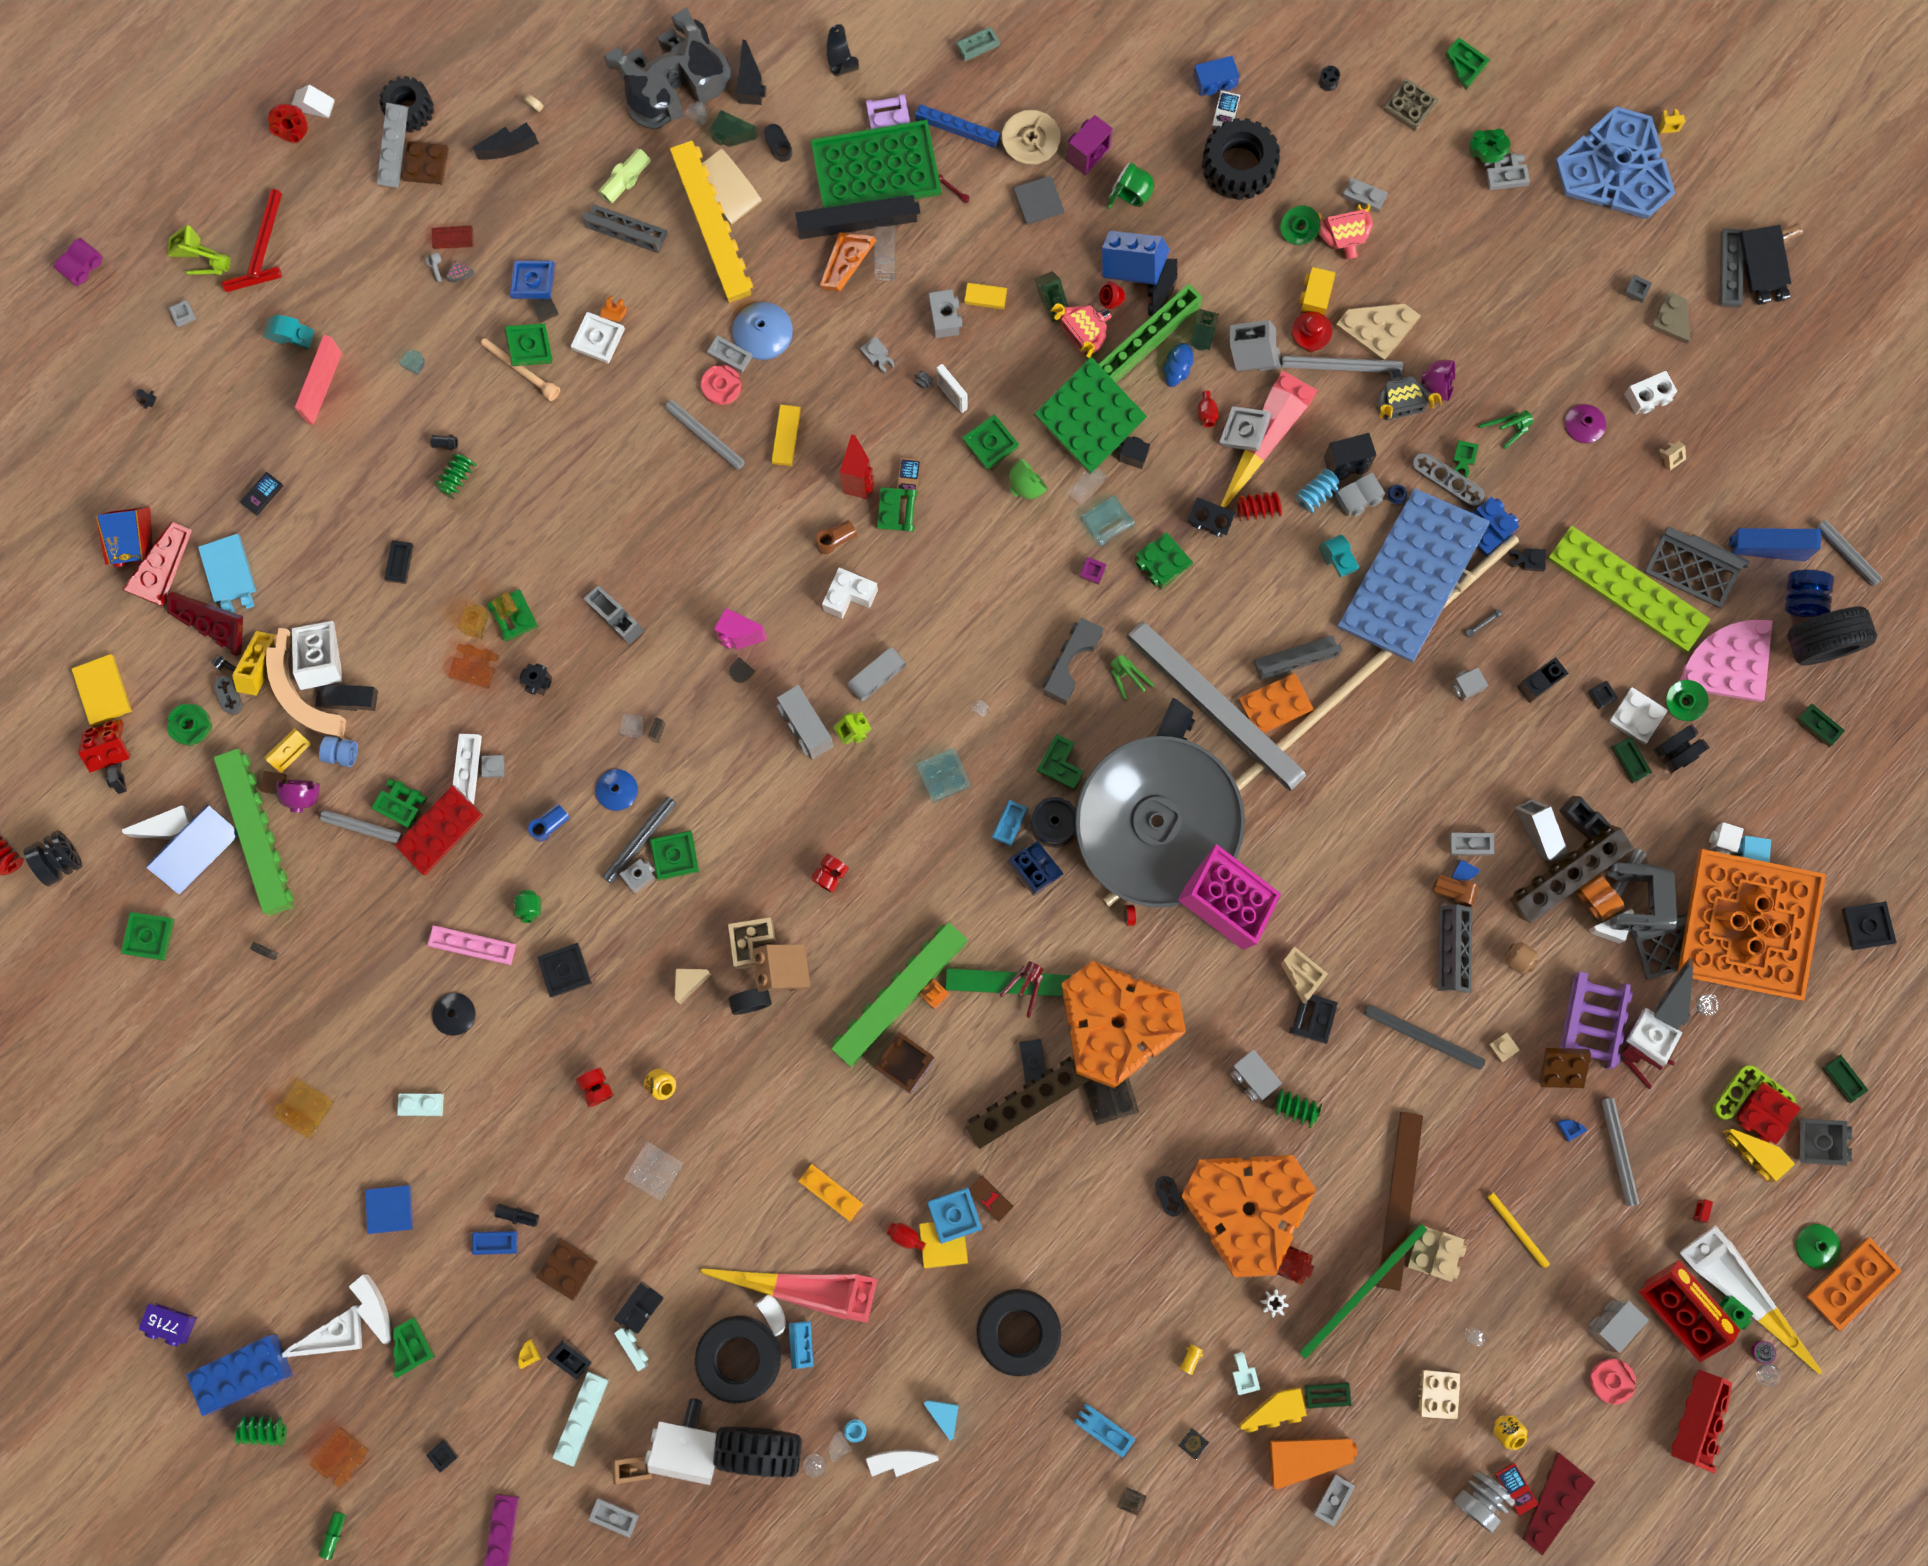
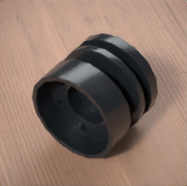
M59 830L54 831L51 836L47 835L44 837V845L37 841L23 850L26 862L32 872L48 887L63 878L62 872L70 875L73 870L77 871L83 866L75 846Z

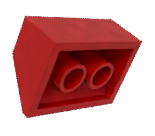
M851 434L840 469L842 489L844 494L867 499L868 494H872L875 485L873 481L874 475L872 474L873 468L870 467V460L855 435Z

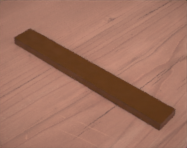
M1400 1112L1380 1266L1408 1237L1423 1115ZM1405 1254L1378 1282L1377 1287L1401 1291Z

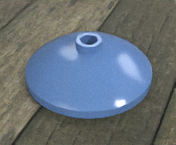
M758 302L740 311L734 320L732 333L736 346L751 353L752 359L768 360L779 356L787 349L792 340L793 327L788 314L781 307L768 302ZM760 323L765 324L763 327H758Z

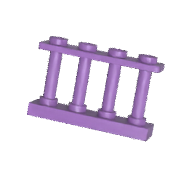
M1578 972L1574 974L1560 1048L1590 1049L1591 1058L1606 1061L1605 1069H1614L1620 1061L1618 1050L1619 1045H1622L1624 1040L1622 1029L1623 1024H1626L1628 1019L1626 1008L1627 1003H1630L1632 998L1631 984H1623L1620 990L1590 983V980H1587L1588 973ZM1591 991L1618 998L1616 1011L1587 1004L1586 1001H1583L1585 992ZM1587 1012L1614 1019L1612 1032L1583 1025L1579 1021L1580 1014ZM1583 1033L1610 1040L1608 1053L1579 1046L1575 1042L1576 1035Z

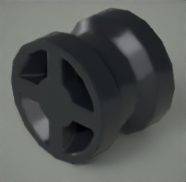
M1332 65L1322 69L1319 78L1321 89L1332 91L1337 87L1340 79L1339 69Z

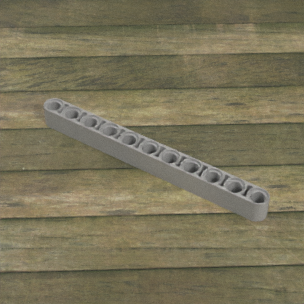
M1141 621L1127 635L1128 640L1286 789L1292 791L1306 777L1305 772L1149 625Z

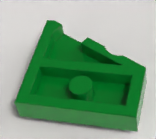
M1459 37L1446 52V57L1465 90L1470 87L1490 61L1488 57Z
M416 1317L394 1328V1378L396 1379L431 1360L435 1355Z

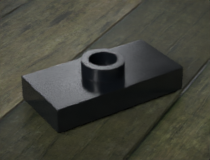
M1041 1039L1019 1042L1025 1084L1033 1079L1035 1082L1043 1079L1041 1074L1046 1071Z

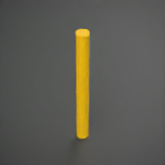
M1493 1192L1488 1195L1487 1199L1540 1266L1544 1269L1550 1265Z

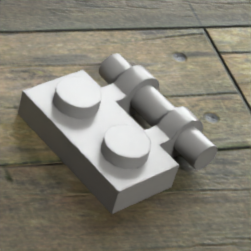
M1509 153L1508 156H1504L1503 160L1499 162H1483L1484 166L1492 167L1486 170L1489 191L1529 185L1530 179L1527 164H1518V162H1524V154ZM1501 164H1509L1510 166L1501 167Z

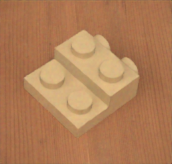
M1426 1227L1428 1230L1412 1246L1406 1267L1447 1282H1452L1453 1278L1457 1279L1460 1273V1266H1457L1459 1257L1463 1258L1466 1252L1467 1245L1463 1244L1465 1239Z

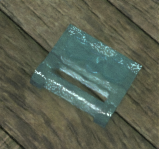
M1115 495L1080 518L1100 547L1124 529L1135 526L1133 518L1126 512ZM1120 517L1123 521L1103 534L1099 533L1107 525Z

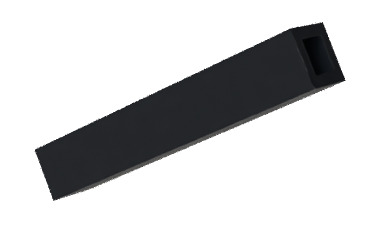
M914 195L795 212L799 239L917 222V214H920L919 202H915Z

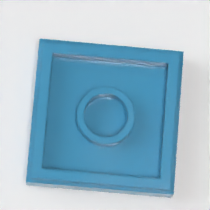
M968 1187L927 1201L941 1244L982 1230Z

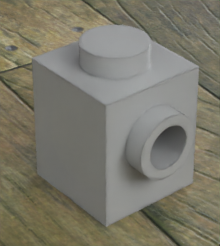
M1479 668L1470 672L1464 670L1458 673L1452 683V690L1456 697H1460L1461 701L1484 691L1488 687Z

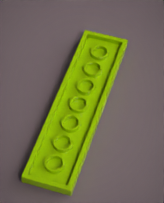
M1572 525L1547 559L1684 653L1691 649L1711 620Z

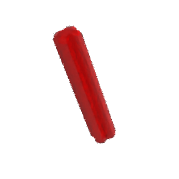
M275 266L261 270L258 278L245 274L223 280L222 287L225 292H230L281 278L282 273L280 268Z

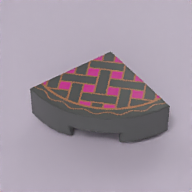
M455 261L445 278L449 282H457L465 278L468 279L474 271Z

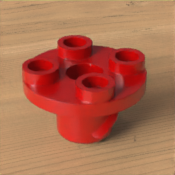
M278 104L268 114L269 130L273 135L288 142L298 143L307 134L308 123L299 107L289 104Z
M1305 312L1298 316L1293 323L1291 331L1295 343L1310 353L1324 348L1330 342L1333 333L1329 319L1318 312Z

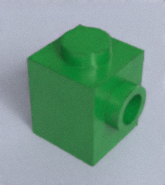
M1725 1295L1718 1305L1740 1330H1745L1752 1321L1750 1318L1754 1313L1734 1296Z

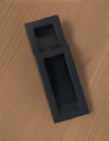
M526 122L512 132H509L504 127L472 148L478 160H491L516 155L538 145L539 142L535 133Z
M318 686L315 707L357 711V709L375 711L378 690L370 686Z
M1572 796L1559 810L1587 839L1595 838L1604 827L1610 825L1601 813L1594 811L1581 796ZM1607 843L1603 845L1602 851L1607 849Z

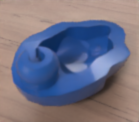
M1187 343L1177 344L1167 355L1162 371L1165 374V381L1169 387H1175L1189 376L1194 362L1192 348Z

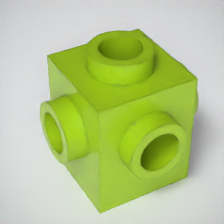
M849 712L841 718L842 720L833 727L843 745L851 742L860 743L867 738L866 734L872 729L862 712L855 714Z

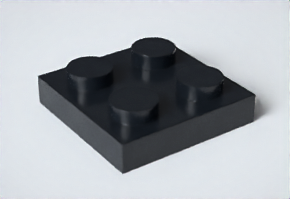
M1887 901L1842 909L1851 951L1897 943Z
M579 943L537 957L550 998L592 984Z

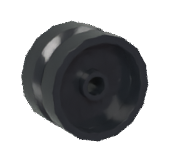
M1690 724L1653 749L1659 758H1665L1671 753L1674 755L1664 765L1670 774L1681 767H1686L1698 759L1700 754L1710 748L1704 739H1699L1690 744L1689 741L1699 733L1693 724Z
M1061 797L1043 799L1037 804L1032 813L1031 829L1038 842L1053 848L1069 843L1075 835V807ZM1055 820H1057L1058 824L1054 825L1051 823V821L1054 822Z

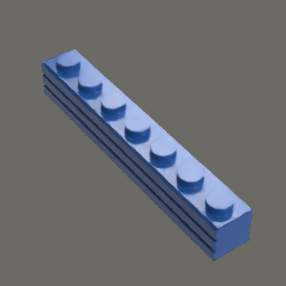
M921 104L915 114L916 121L928 120V125L996 149L1000 140V132Z

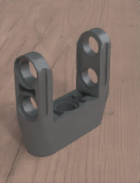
M1613 863L1608 867V876L1615 880L1648 882L1649 915L1622 913L1618 916H1613L1610 918L1611 929L1656 932L1674 930L1676 928L1677 909L1673 870L1655 865Z

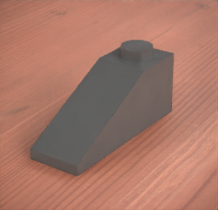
M1688 958L1654 1008V1017L1676 1030L1681 1025H1685L1691 1015L1689 1011L1693 960Z

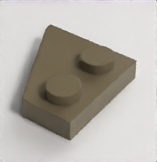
M1668 291L1651 329L1687 344L1691 338L1687 299Z

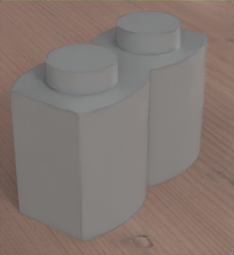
M1370 473L1337 491L1335 497L1347 517L1351 515L1356 517L1365 511V507L1370 505L1374 507L1383 501L1382 498L1385 492L1374 474Z

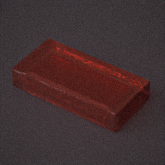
M471 225L432 228L433 249L473 247V228Z

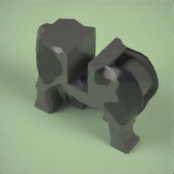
M688 8L672 16L675 29L680 31L685 38L678 36L674 28L657 37L660 47L670 50V52L655 57L649 63L646 57L643 56L640 48L625 55L620 47H617L604 55L607 67L617 70L624 82L627 104L629 105L632 118L644 127L656 130L671 120L684 117L679 96L674 91L681 84L685 83L701 107L708 100L718 97L726 89L727 81L731 77V68L725 56L710 43L704 25L700 21L691 18Z

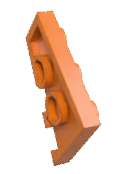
M839 232L820 283L822 289L841 291L877 241L874 236Z

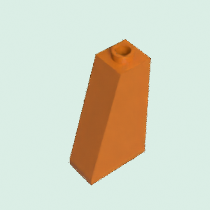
M1349 1437L1269 1440L1271 1484L1274 1489H1280L1354 1463V1457H1357V1445Z

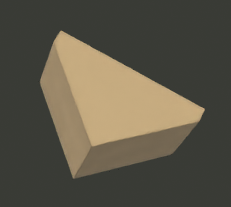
M676 969L675 1000L681 1005L711 976L710 972L707 969Z

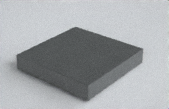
M1051 176L1014 187L1013 191L1026 225L1064 214L1062 203Z

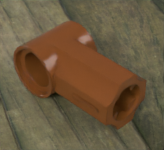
M846 520L829 530H821L816 536L818 551L822 554H830L837 546L855 538L857 533L852 523ZM824 539H828L831 541L827 545L821 543V541Z
M1439 874L1434 883L1433 892L1454 899V902L1460 905L1473 907L1479 886L1469 881H1458Z

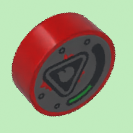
M1134 905L1124 906V922L1126 926H1134L1136 924Z

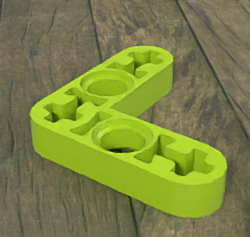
M1747 1065L1737 1071L1714 1103L1713 1113L1720 1120L1732 1118L1750 1092L1754 1093L1762 1081L1770 1084L1771 1087L1795 1103L1796 1099L1790 1092L1752 1065ZM1744 1072H1752L1751 1077L1753 1079L1746 1080L1744 1084L1739 1083L1744 1081L1747 1076ZM1734 1086L1741 1089L1742 1095L1739 1099L1734 1098L1731 1094V1089ZM1729 1101L1733 1102L1726 1108L1728 1114H1721L1722 1109L1720 1106L1727 1105Z

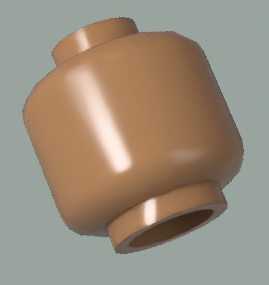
M1523 942L1512 943L1504 955L1506 957V964L1520 974H1524L1527 971L1532 972L1538 964V961H1536L1537 952Z

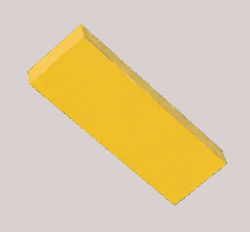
M780 405L772 464L791 467L793 465L801 412L800 407Z

